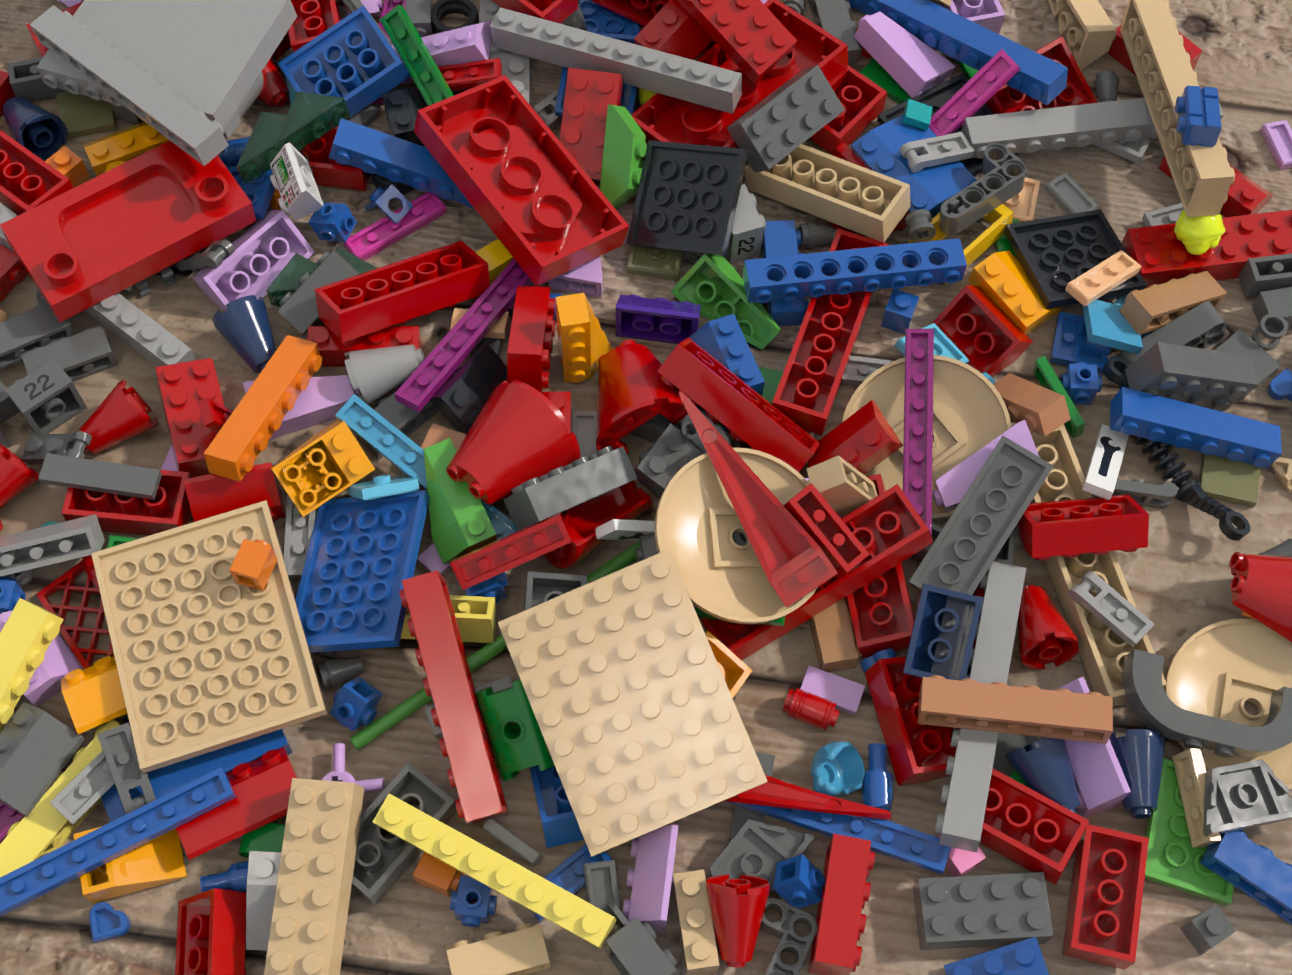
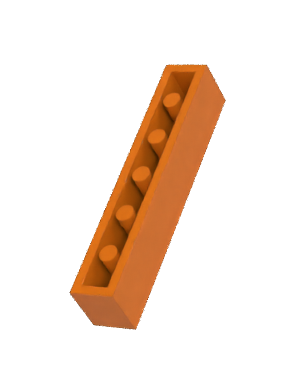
M290 335L285 337L204 452L209 473L241 482L245 474L251 471L254 461L260 452L266 449L270 437L280 428L287 412L293 409L300 393L306 390L309 380L320 369L322 357L319 354L317 343Z

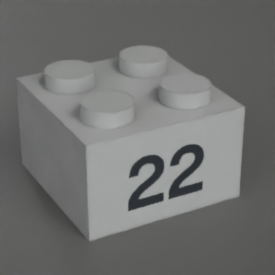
M746 184L741 185L726 256L730 264L759 257L761 245H764L763 231L766 230V222L764 216L758 214L755 196L753 193H749Z

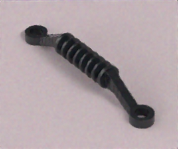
M1111 357L1103 366L1104 375L1111 382L1118 384L1119 390L1122 387L1129 388L1125 369L1130 364L1121 357ZM1138 437L1135 440L1137 446L1146 443L1141 450L1143 454L1153 452L1148 458L1149 463L1159 461L1154 468L1156 472L1166 470L1161 479L1165 481L1172 478L1171 482L1179 487L1175 496L1177 500L1186 502V504L1191 506L1193 505L1194 508L1219 519L1220 530L1231 540L1240 541L1250 532V524L1242 514L1207 496L1200 486L1199 480L1188 481L1193 472L1191 470L1184 473L1181 472L1187 464L1185 462L1175 464L1180 455L1178 453L1168 455L1173 449L1171 444L1162 446L1163 442L1151 441L1143 437Z

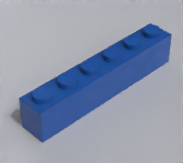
M341 118L329 155L330 159L336 160L340 164H348L362 169L366 173H374L386 177L390 181L400 182L412 186L416 190L427 191L443 199H450L462 203L466 207L474 208L426 147Z
M1122 387L1110 401V430L1175 445L1178 448L1199 451L1203 454L1224 457L1231 461L1252 464L1256 467L1268 468L1282 455L1280 426L1125 387Z
M279 729L146 773L155 798L158 799L220 767L228 773L237 765L250 763L261 758L264 753L270 750H278L284 747L287 755L293 752L283 729ZM114 784L101 797L110 822L125 815ZM140 786L128 790L131 799L143 795Z

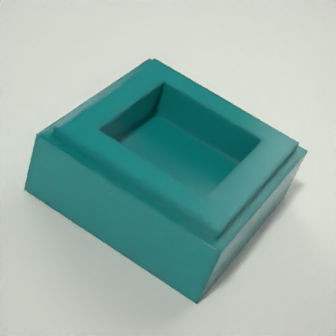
M908 99L905 104L902 123L927 131L933 107Z

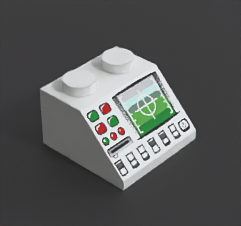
M290 142L285 144L270 163L273 172L270 175V179L275 189L280 192L281 198L278 201L281 209L297 220L320 210L324 204L308 160Z

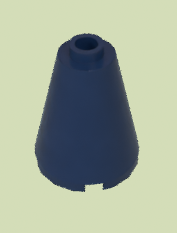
M13 97L5 102L2 111L14 140L40 159L46 161L58 151L62 143L66 144L68 130L65 123L57 115L21 97Z
M249 295L226 304L228 310L222 314L218 310L214 314L212 321L215 328L254 373H261L275 353L276 346L263 298L259 297V300H257L255 295Z
M1130 729L1125 730L1126 736L1116 738V732H1114L1109 740L1131 791L1122 800L1126 813L1132 814V818H1149L1151 813L1157 810L1166 744L1165 736L1160 737L1159 732L1155 730Z
M1044 737L1006 754L1008 762L1030 789L1077 814L1075 808L1080 806V801L1065 739Z

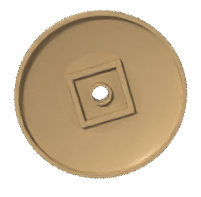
M934 355L933 374L934 442L932 490L936 489L935 481L1011 428L1007 407L994 385L983 374L968 364L939 355ZM905 357L882 366L861 383L846 407L842 422L873 400L903 444ZM903 446L867 472L865 476L868 477L881 473L886 491L896 484L903 491ZM932 494V520L951 517L955 510L945 513L942 506L937 507Z
M733 448L783 505L807 487V481L803 476L782 460L758 450ZM708 453L691 460L675 474L666 486L658 503L655 517V541L658 553L670 550L694 606L709 615L728 622L759 624L774 621L792 613L814 594L816 589L786 608L768 581ZM733 533H742L746 538V545H737L733 540Z
M1230 619L1211 624L1193 634L1177 651L1167 671L1165 680L1167 685L1164 691L1175 705L1184 710L1247 726H1263L1269 716L1272 693L1284 686L1292 688V642L1255 619ZM1244 703H1253L1258 709V714L1251 715L1247 713ZM1179 742L1185 751L1189 749L1184 747V743ZM1292 742L1269 754L1258 757H1239L1233 755V757L1227 758L1215 755L1214 750L1206 748L1201 750L1206 765V772L1212 768L1262 759L1272 769L1275 777L1292 790Z

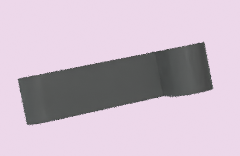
M994 143L988 145L984 150L982 173L984 176L942 203L939 229L945 234L955 235L1020 193L1024 186L1026 165L1002 144Z
M1207 301L1141 339L1143 349L1139 354L1122 351L1118 357L1123 358L1131 365L1157 342L1195 347L1201 343L1204 348H1208L1224 337L1226 323L1211 302Z
M767 899L765 911L774 909L780 914L781 919L773 923L769 922L763 915L760 928L766 933L781 939L765 975H798L816 934L817 923L814 917L805 911L780 899ZM796 923L805 924L809 929V935L805 937L798 936L793 930V925ZM791 952L795 955L797 963L793 966L785 965L780 959V954Z

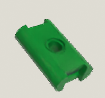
M520 677L512 682V687L493 692L492 686L474 693L503 781L513 779L519 774V770L539 765L540 771L555 766ZM512 721L521 727L520 735L515 734L511 730L510 723Z

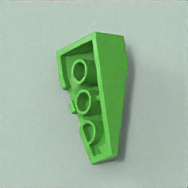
M704 254L671 290L680 302L689 301L701 305L700 315L711 321L734 314L746 341L761 350L782 331L761 303H748L744 280L723 257Z
M450 438L424 449L427 492L430 497L431 536L444 565L497 541L495 530L481 500L475 498L469 492L468 483L465 481L461 483L459 481L456 482L447 474L446 468L456 453Z

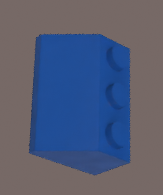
M734 314L708 321L689 337L762 396L765 381Z

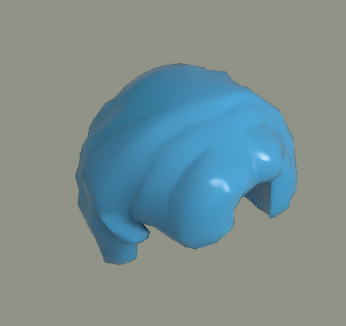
M831 742L821 747L814 754L811 764L814 791L829 796H847L849 793H853L862 787L865 775L863 760L857 749L850 742Z

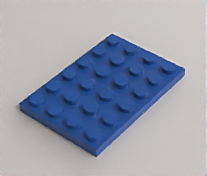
M426 490L370 500H361L354 497L332 499L319 506L295 600L310 653L399 647L407 607H403L399 590L404 589L402 580L414 576L430 499Z

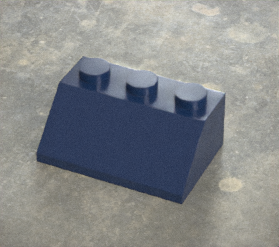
M923 583L903 673L920 679L933 675L943 676L950 680L960 681L965 679L983 598Z

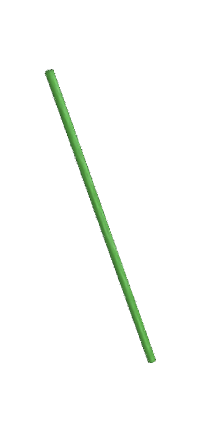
M637 541L587 576V584L589 581H595L619 571L637 559L635 548L639 547L640 541ZM502 634L495 638L493 643H488L467 658L471 673L508 648ZM422 688L350 737L351 743L357 751L430 702L432 700L431 696L428 697L425 688Z

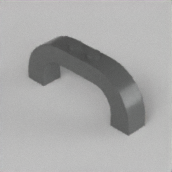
M1134 649L1125 656L1123 686L1129 705L1136 716L1148 728L1158 731L1161 736L1164 735L1165 738L1182 742L1186 748H1201V750L1206 748L1214 750V754L1227 758L1233 757V755L1239 757H1258L1269 754L1292 742V688L1284 686L1273 692L1270 712L1263 726L1252 727L1187 711L1175 705L1166 695L1162 685L1165 656Z

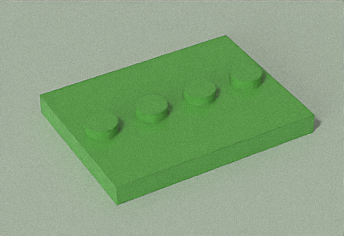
M1164 758L1157 810L1151 813V817L1148 818L1145 837L1149 838L1145 879L1224 906L1230 905L1234 886L1200 863L1208 846L1192 848L1174 762Z

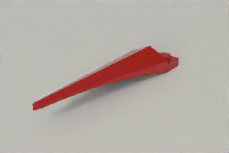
M679 391V396L725 488L767 579L786 608L837 575L838 572L821 547L682 391Z
M767 775L765 776L768 782L724 800L887 820L891 818V812L888 810L822 794Z

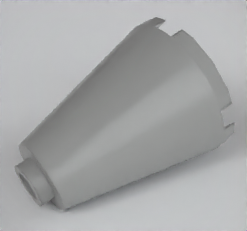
M413 344L350 351L344 355L348 358L345 360V365L351 385L354 390L358 389L361 391L362 396L359 398L367 405L404 383L425 360L422 349H416Z

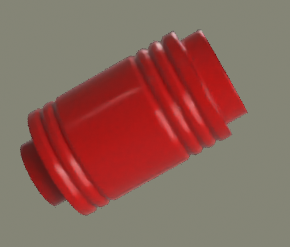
M790 688L782 711L787 713L788 717L798 719V721L823 729L824 731L827 730L828 726L834 728L840 713L839 710L835 709V702L800 690L799 688L796 690Z

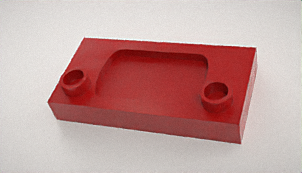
M768 0L764 5L796 38L797 43L793 50L756 84L744 74L717 43L696 60L742 73V95L733 114L656 93L631 116L645 134L646 145H648V140L739 148L727 130L729 125L803 69L818 65L830 83L848 67V45L779 0Z
M506 75L417 111L414 133L536 287L623 245L629 225Z
M167 141L0 224V227L10 247L59 323L200 251L212 242L221 240L254 223L256 218L251 201L218 155L203 166L173 142Z

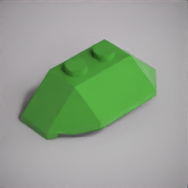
M608 105L600 191L618 211L638 191L647 145L645 134L628 110L623 106Z

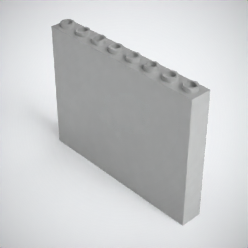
M84 0L73 15L78 24L80 22L84 23L93 35L99 34L108 46L118 48L126 59L132 58L142 71L148 70L160 84L162 82L166 83L176 96L182 95L194 109L196 107L200 108L210 121L216 120L224 129L297 17L291 0ZM51 50L47 51L36 67L42 76L43 82L51 88H60L72 94H82L94 100H104L116 106L122 105Z

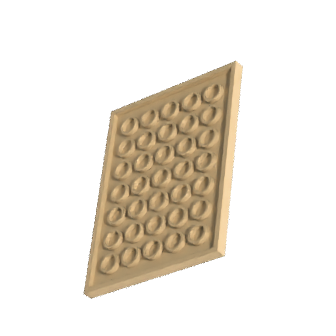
M266 500L91 553L138 763L143 773L327 714ZM244 539L254 542L258 539L269 543L278 559L264 591L235 583L229 571Z
M669 549L498 622L591 857L768 782Z

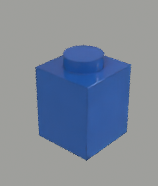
M893 289L884 312L881 327L905 335V329H909L919 296Z

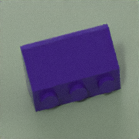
M634 294L620 295L616 303V336L679 344L699 329L701 305L689 301L675 302L664 298H644Z

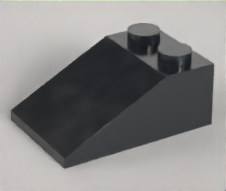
M406 88L382 94L385 114L392 136L425 147L414 133L417 111L428 106L419 89Z
M484 342L447 379L430 401L457 432L467 435L495 387L501 382L507 381V366L490 345Z

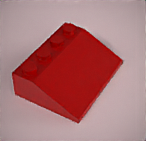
M1063 36L1034 51L1068 68L1066 88L1048 105L1006 84L986 102L994 114L1098 103Z
M906 656L879 659L865 672L898 786L924 783L951 776L945 774L948 757H955L956 747L950 746L953 727L918 724L919 690L922 679L903 673Z

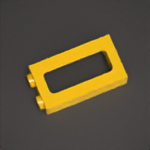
M1001 204L982 217L992 225L963 250L967 267L1004 235V229L1007 224H1012L1014 212L1004 204ZM940 213L932 219L931 223L935 226L936 234L928 241L943 240L948 236V234L943 233L939 229Z

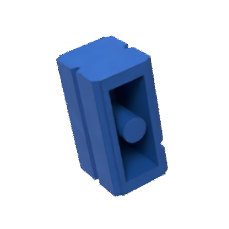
M1187 85L1184 88L1182 97L1178 96L1176 99L1175 113H1180L1176 131L1181 133L1183 145L1196 146L1200 144V146L1213 147L1216 145L1221 132L1218 90L1214 87H1203L1200 89V86Z

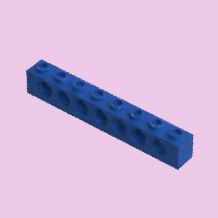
M960 238L750 259L744 262L743 280L748 303H766L771 300H793L810 296L817 298L829 294L845 295L850 292H873L878 289H901L906 286H928L935 283L952 284L962 281L967 263Z

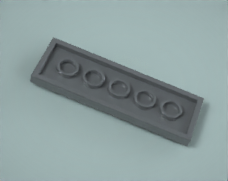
M1002 436L913 574L909 584L920 591L924 583L972 595L1054 466L1007 437Z

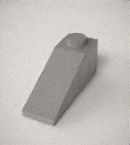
M249 852L246 895V950L267 951L281 852Z

